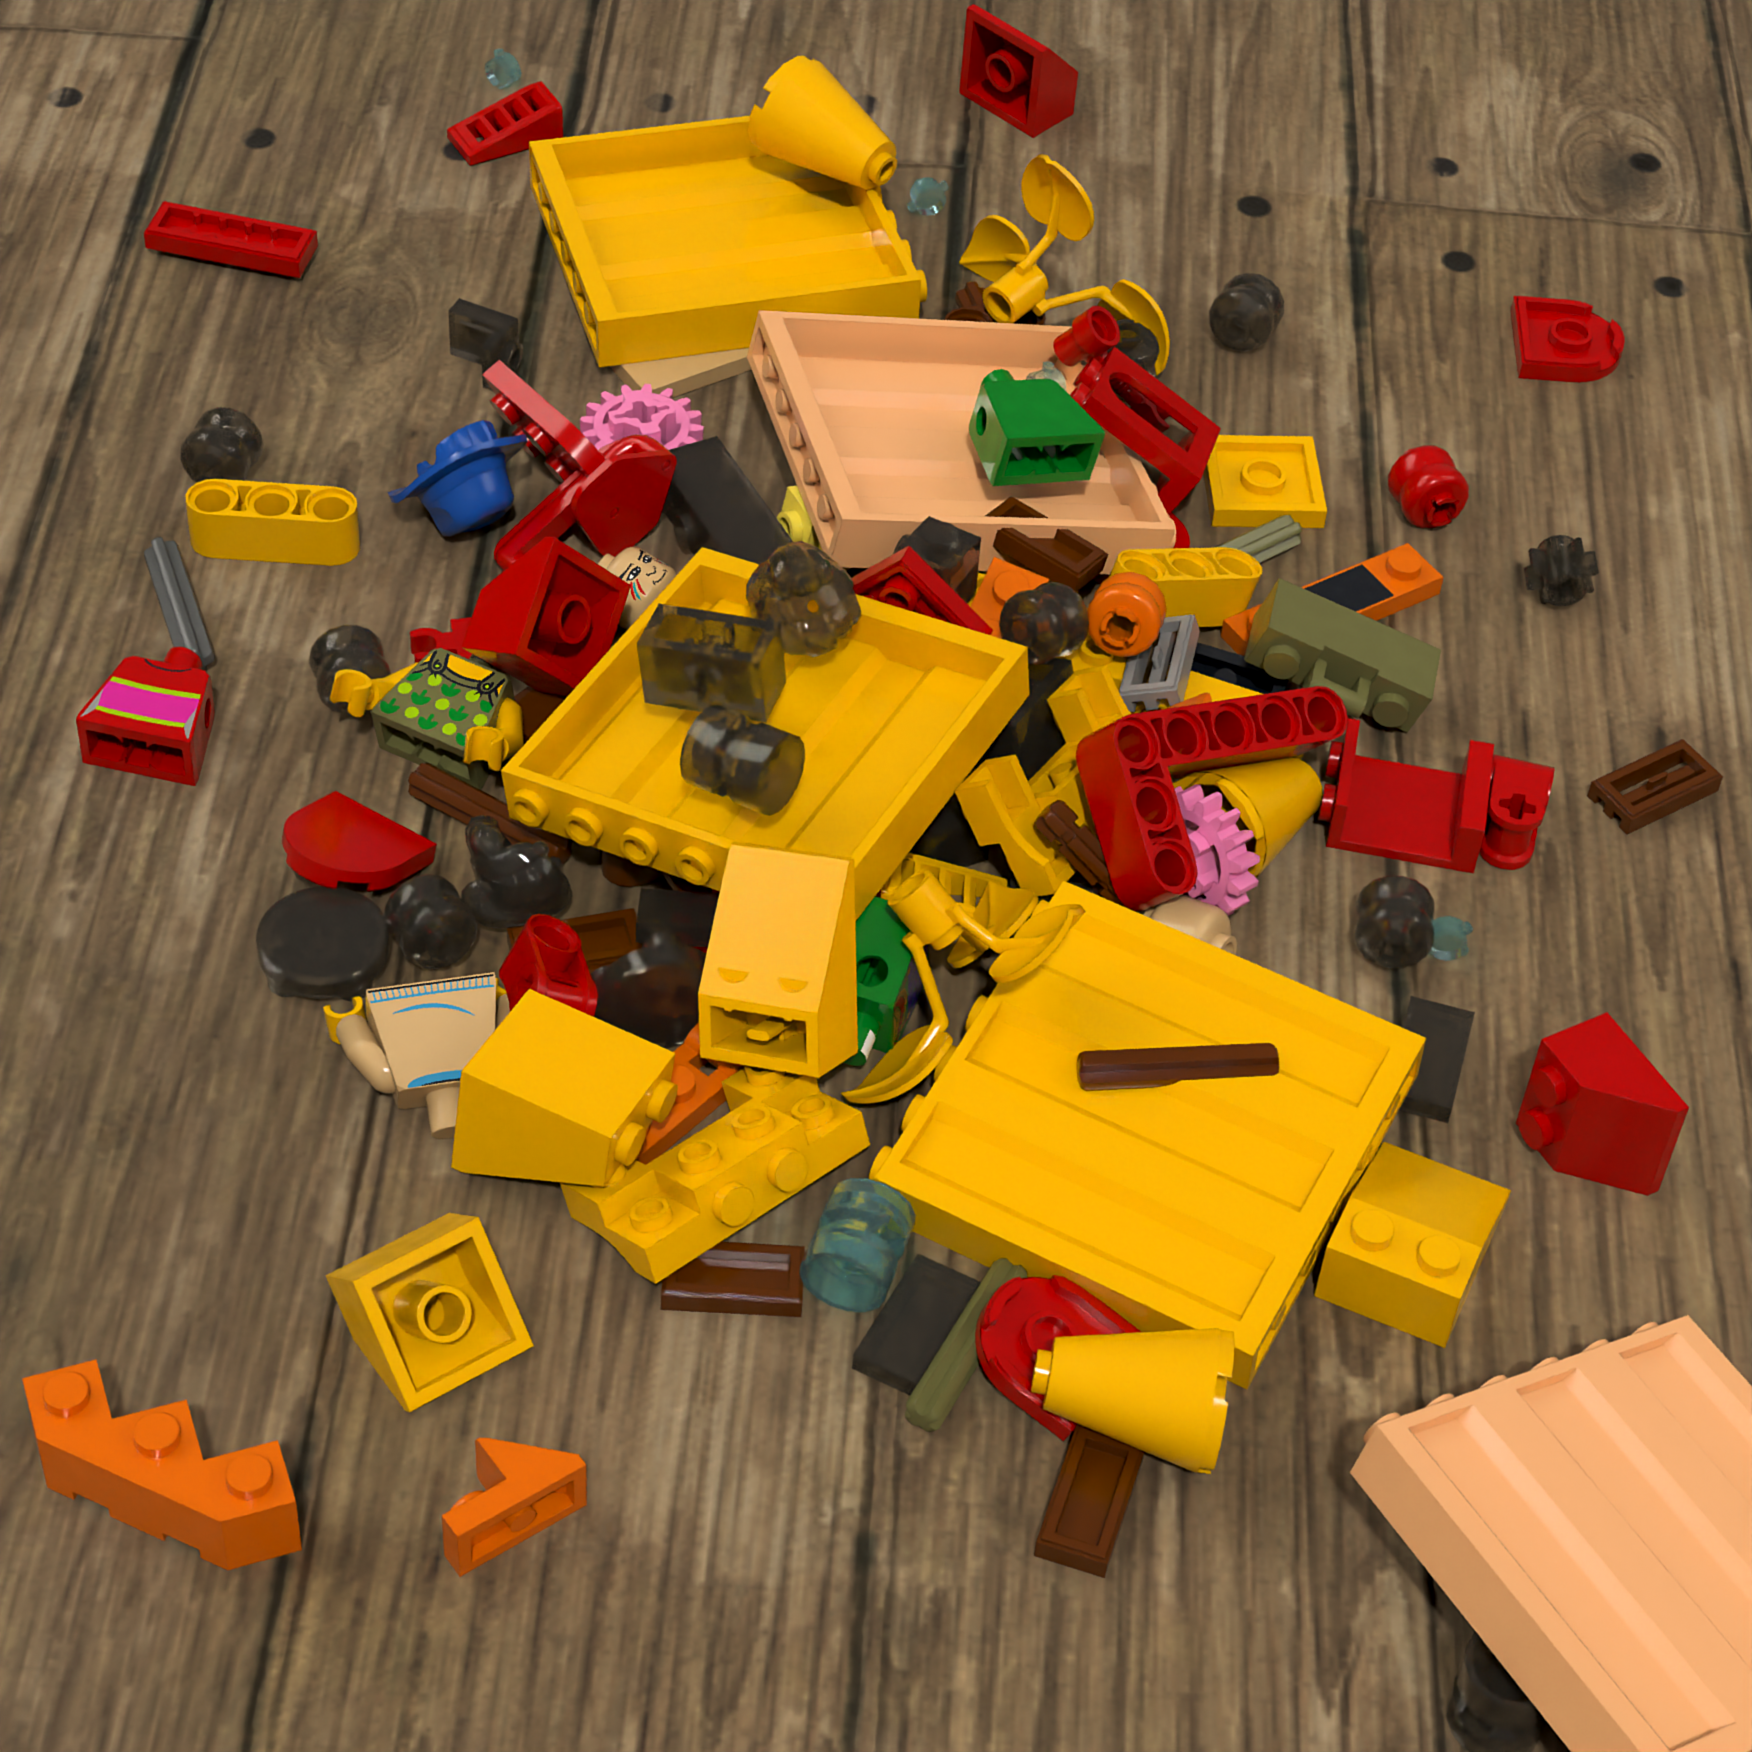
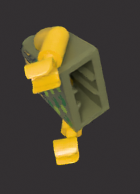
M443 648L433 649L419 663L416 662L386 677L370 679L366 674L352 669L336 672L329 701L334 704L337 702H348V713L355 717H362L365 710H372L371 715L380 749L418 765L430 763L480 790L484 786L490 771H499L502 761L513 757L524 745L523 711L514 699L511 680L504 674V671L474 654L467 659Z

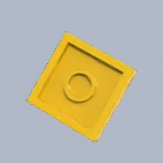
M1218 435L1203 473L1212 527H1258L1279 516L1290 515L1295 522L1300 523L1302 528H1324L1327 507L1313 436Z

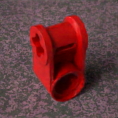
M1493 754L1486 828L1479 852L1481 857L1490 865L1500 869L1514 870L1523 868L1530 862L1535 848L1537 829L1544 819L1554 778V767Z
M545 914L532 915L527 920L499 969V977L507 993L510 1011L528 989H531L594 1017L598 999L597 985L591 978L578 934L560 919Z

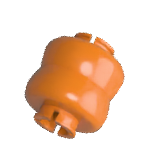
M1135 572L1116 573L1101 583L1095 591L1093 600L1089 603L1086 615L1088 634L1095 645L1107 654L1118 657L1137 656L1148 650L1158 638L1167 612L1165 596L1158 585L1145 575Z

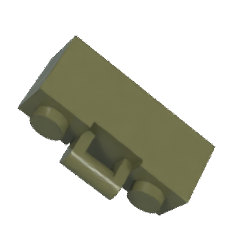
M1279 578L1254 615L1244 660L1264 669L1267 674L1274 678L1287 679L1298 685H1303V688L1314 686L1328 687L1335 691L1342 699L1348 715L1358 719L1364 713L1373 717L1377 723L1383 726L1396 727L1408 733L1433 699L1441 649Z

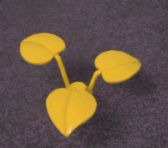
M1040 154L1036 156L1025 168L1021 182V192L1028 213L1038 222L1047 225L1044 237L1030 252L1028 240L1017 226L1001 216L988 215L975 227L971 241L962 255L959 264L994 282L984 290L983 302L988 313L998 323H1015L1030 310L1037 316H1041L1049 309L1092 298H1100L1101 300L1097 306L1108 310L1119 326L1120 340L1116 346L1133 359L1148 365L1155 372L1156 376L1165 369L1169 356V331L1159 305L1140 286L1129 280L1122 279L1114 284L1112 291L1108 287L1101 285L1045 299L1048 281L1045 274L1037 266V260L1056 239L1058 231L1071 241H1080L1091 233L1094 225V210L1086 191L1069 171L1058 162L1052 161L1048 155Z
M929 869L921 870L906 879L890 895L887 903L910 930L903 937L902 942L913 955L933 1013V1019L930 1025L918 1028L898 1041L893 1049H890L858 1087L841 1093L844 1098L852 1103L870 1104L899 1096L912 1089L928 1076L952 1045L953 1038L948 1032H944L949 1026V1020L923 949L924 945L930 944L934 950H940L959 937L947 958L948 963L953 968H961L970 964L988 948H991L1000 956L989 969L990 976L997 983L1011 982L1031 972L1057 949L1068 931L1086 912L1079 904L1059 905L1044 910L1027 920L1038 904V897L1034 892L1029 889L1009 888L999 883L988 881L972 918L951 897Z

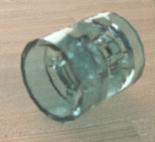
M850 1178L839 1182L831 1190L819 1219V1229L813 1234L800 1264V1277L805 1287L821 1301L848 1312H868L878 1309L886 1300L897 1272L898 1260L903 1256L915 1226L916 1214L911 1203L900 1192L874 1180Z

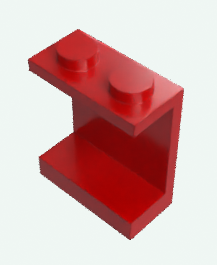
M1348 718L1343 742L1331 740L1326 764L1325 777L1336 779L1335 785L1324 784L1318 820L1329 822L1326 847L1474 874L1486 828L1494 744L1470 740L1462 773L1442 771L1355 755L1360 720Z

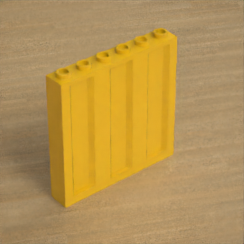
M750 116L529 141L530 187L598 367L749 348L758 310L919 319L920 303L927 300L926 278L924 272L921 269L916 270L912 262L909 242L906 239L901 240L897 232L893 211L885 209L879 185L865 190L761 152L750 141L748 133Z
M702 547L503 767L501 774L509 818L520 821L529 827L543 829L574 840L581 845L600 849L628 859L635 864L648 866L685 879L692 884L702 885L719 892L729 846L733 842L854 858L855 919L857 920L955 793L954 790L965 780L1030 695L1028 647Z
M1063 880L1050 902L1041 900L1035 907L1031 917L1049 908L1065 904H1079L1086 912L1068 931L1057 949L1040 965L1019 979L998 983L989 998L981 995L975 1001L966 1021V1034L958 1046L951 1045L945 1056L936 1066L934 1072L935 1083L926 1097L918 1094L911 1101L902 1121L901 1130L903 1133L894 1147L885 1145L873 1162L868 1180L869 1183L874 1185V1214L989 1268L994 1261L1000 1258H1007L1013 1265H1022L1027 1271L1028 1277L1051 1279L1053 1275L1063 1276L1101 1300L1141 1332L1208 1328L1234 1331L1232 1378L1227 1377V1381L1248 1389L1333 1233L1350 1195L1371 1163L1416 1080L1426 1038ZM1271 1043L1277 1048L1279 1054V1073L1274 1076L1181 1080L1172 1085L1154 1088L1089 1091L1080 1087L1077 1078V1059L1079 1053L1083 1051Z

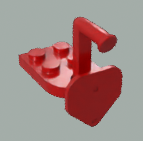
M498 360L482 374L496 394L489 400L493 408L509 425H517L512 435L526 434L528 442L524 445L523 449L533 458H536L540 453L548 459L544 462L545 465L562 483L497 543L494 550V559L503 571L544 537L559 538L576 521L599 553L603 556L609 553L614 557L625 548L633 547L656 526L677 464L676 456L657 440L647 435L627 436L597 450L576 426L502 361Z

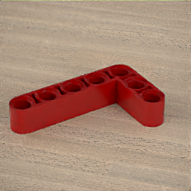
M1314 686L1126 715L1083 737L1076 750L1077 766L1112 886L1118 899L1126 907L1134 911H1145L1190 891L1196 883L1198 874L1197 864L1171 778L1207 770L1295 758L1340 737L1346 730L1348 717L1345 705L1336 692L1328 687Z

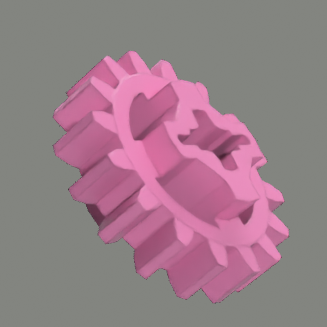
M644 384L641 390L634 391L629 386L622 385L621 395L615 397L609 392H602L601 404L589 402L586 405V416L580 418V431L597 450L631 435H647L657 440L676 456L677 464L673 475L678 477L683 475L684 464L696 465L698 462V451H703L704 426H701V412L691 411V400L688 397L674 401L673 389L670 388L663 390L660 394L652 393L651 384Z
M1195 784L1185 790L1178 786L1174 789L1195 856L1198 872L1196 883L1192 889L1182 895L1217 906L1229 916L1250 901L1246 892L1257 887L1259 882L1248 871V868L1259 863L1260 856L1247 851L1245 845L1246 842L1254 837L1252 830L1240 831L1236 822L1241 814L1238 808L1228 812L1221 809V793L1215 792L1204 798L1201 785Z

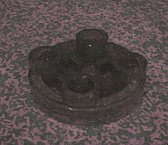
M323 886L311 887L283 897L266 911L258 925L256 934L259 964L267 976L268 987L273 993L281 997H293L296 995L313 999L339 997L345 1001H352V997L360 996L363 999L366 997V989L373 988V980L384 968L390 951L388 923L381 909L366 896L341 887H337V889Z
M661 932L651 935L644 941L642 948L632 951L611 965L600 967L590 974L591 978L595 981L598 992L594 1017L665 1049L683 1044L691 1029L699 1023L698 991L706 953L697 948L682 945L680 937L675 933Z

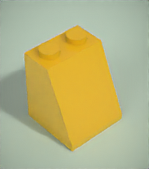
M528 989L461 1071L451 1168L470 1174L604 1187L621 1163L629 1166L634 1162L643 1145L646 1129L652 1121L655 1120L661 1123L668 1116L678 1091V1085L671 1082L675 1053Z

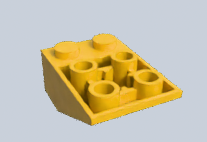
M742 842L730 844L698 991L700 1058L820 1078L858 1053L854 858Z

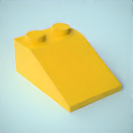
M1383 1142L1350 1195L1329 1240L1314 1296L1445 1348L1502 1216L1511 1190Z

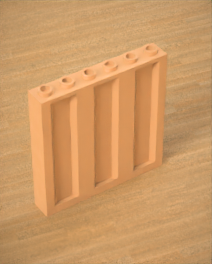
M758 310L747 359L829 567L870 568L905 547L910 546L933 570L987 571L993 558L996 557L1036 573L993 547L997 530L1014 528L1029 538H1054L1057 529H1068L1109 554L1104 569L1099 574L1110 575L1118 554L1123 550L1174 548L1176 526L1173 519L1169 518L1158 496L1157 487L1151 482L1140 460V455L1103 427L1105 436L1090 480L992 486L989 482L969 434V423L983 379L994 370L1004 369L1009 371L1015 380L1051 379L1056 381L1070 395L1076 388L1073 382L1087 364L1083 360L1073 367L1066 366L1058 359L1054 352L1053 342L1055 338L1070 329V326ZM1009 497H1014L1048 518L988 517L985 515Z
M1689 1315L1658 1325L1656 1322H1649L1638 1328L1632 1335L1610 1343L1606 1339L1598 1340L1581 1353L1562 1360H1558L1557 1357L1547 1358L1530 1371L1511 1378H1507L1505 1375H1498L1485 1382L1479 1389L1457 1397L1450 1393L1444 1394L1434 1399L1425 1408L1403 1416L1396 1412L1387 1414L1377 1420L1367 1430L1363 1438L1365 1446L1350 1474L1571 1752H1752V1386Z

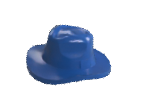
M487 420L478 421L460 428L436 446L435 464L431 465L427 461L417 464L419 477L409 486L389 491L390 500L392 503L397 504L405 498L418 497L432 516L443 536L472 532L490 525L503 517L512 506L514 495L506 472V462L528 442L527 436L522 434L498 438L493 424Z

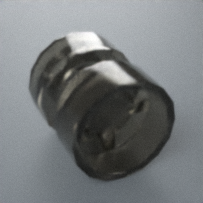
M714 704L705 708L696 717L687 732L680 757L681 776L686 783L722 797L728 795L734 803L771 816L779 812L789 802L797 789L804 768L805 748L800 736L763 722L753 724L747 715Z
M1475 1631L1465 1647L1459 1664L1458 1674L1453 1681L1447 1698L1446 1719L1451 1734L1469 1752H1532L1541 1739L1548 1722Z

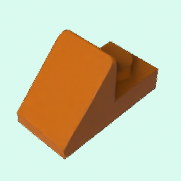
M479 1437L475 1440L477 1476L486 1491L478 1490L463 1496L453 1505L450 1511L442 1515L444 1556L459 1577L587 1505L586 1464L579 1454L492 1438Z

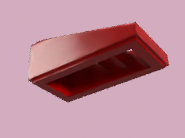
M539 81L510 94L448 128L447 138L466 162L472 166L529 149V141L563 138V109L542 81ZM483 137L484 140L478 142L476 138Z

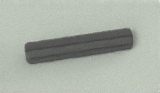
M162 537L154 538L151 540L152 546L144 551V558L173 647H185L195 652L202 661L201 670L207 672L206 665L215 660V654L179 546L173 540L164 542Z

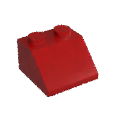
M972 4L967 7L959 93L1032 138L1073 115L1078 71L1048 47L979 6Z
M546 536L481 589L461 648L539 692L568 696L610 650L631 585L557 538Z
M1606 1012L1541 1039L1515 1124L1519 1127L1526 1144L1532 1149L1537 1150L1554 1171L1649 1196L1660 1189L1689 1106L1609 1013Z

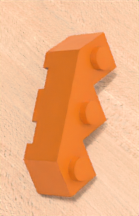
M97 1359L22 1378L47 1488L73 1500L77 1495H80L109 1509L110 1517L162 1541H165L170 1536L199 1550L200 1558L226 1570H232L302 1550L296 1500L278 1440L203 1460L187 1399L112 1419Z

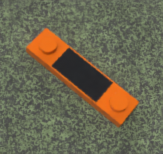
M1406 543L1301 588L1378 621L1439 595L1444 577L1409 543ZM1261 604L1223 620L1220 637L1239 655L1245 656L1253 618Z

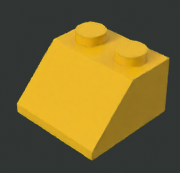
M448 1213L325 1275L353 1340L407 1412L421 1407L534 1346L479 1217Z

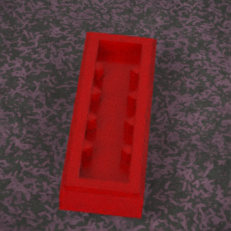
M166 201L162 202L144 231L145 248L297 278L302 276L318 247L317 231Z

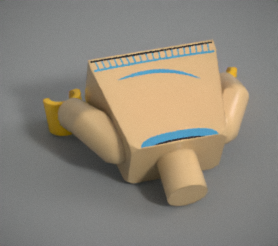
M495 972L366 989V1014L363 1000L360 996L352 997L354 1009L347 1013L339 1014L333 1012L330 1004L324 1006L323 1009L329 1037L333 1042L341 1044L347 1059L375 1090L383 1093H392L395 1104L399 1109L427 1106L431 1136L436 1139L454 1138L461 1071L509 1014V1000L506 990L498 985L499 978H495Z

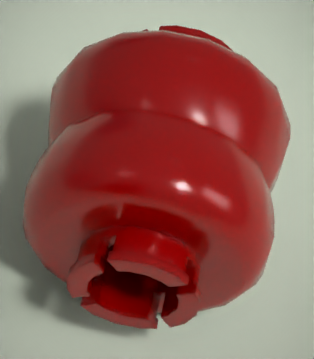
M1423 445L1407 450L1393 464L1388 474L1389 492L1400 504L1402 513L1409 523L1420 528H1435L1449 524L1464 509L1469 498V485L1466 479L1456 469L1449 453L1438 446Z

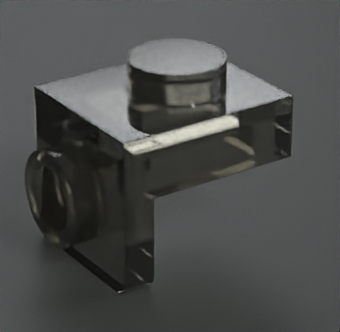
M459 298L448 310L450 354L482 365V374L498 360L502 361L515 373L520 366L523 356V346L519 343L518 318ZM482 375L483 388L493 391Z

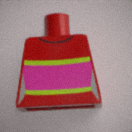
M173 647L168 651L163 662L138 656L124 658L76 717L82 762L196 786L215 714L211 676L205 670H201L202 661L200 657L188 648Z

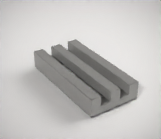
M1195 615L1165 617L1164 624L1160 628L1158 645L1154 647L1152 655L1153 665L1148 683L1142 684L1151 647L1137 656L1128 657L1119 693L1130 712H1135L1138 701H1144L1146 710L1159 709L1161 699L1167 698L1170 706L1184 701L1200 633Z

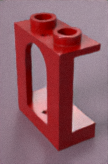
M1114 346L1101 363L1093 357L1084 366L1073 382L1076 388L1071 392L1070 396L1100 426L1162 472L1156 487L1158 496L1169 515L1201 480L1221 428ZM1117 378L1125 381L1189 432L1176 444L1126 406L1112 390L1109 379Z

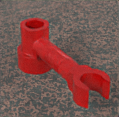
M1092 306L1073 320L1070 329L1055 338L1053 342L1054 352L1058 359L1069 367H1073L1083 360L1088 363L1093 357L1101 363L1108 355L1107 351L1118 344L1120 329L1115 318L1108 310L1101 306ZM1117 378L1109 379L1112 389L1116 390V393L1130 405V409L1162 433L1170 428L1165 421L1166 418L1170 417L1168 414L1125 381Z

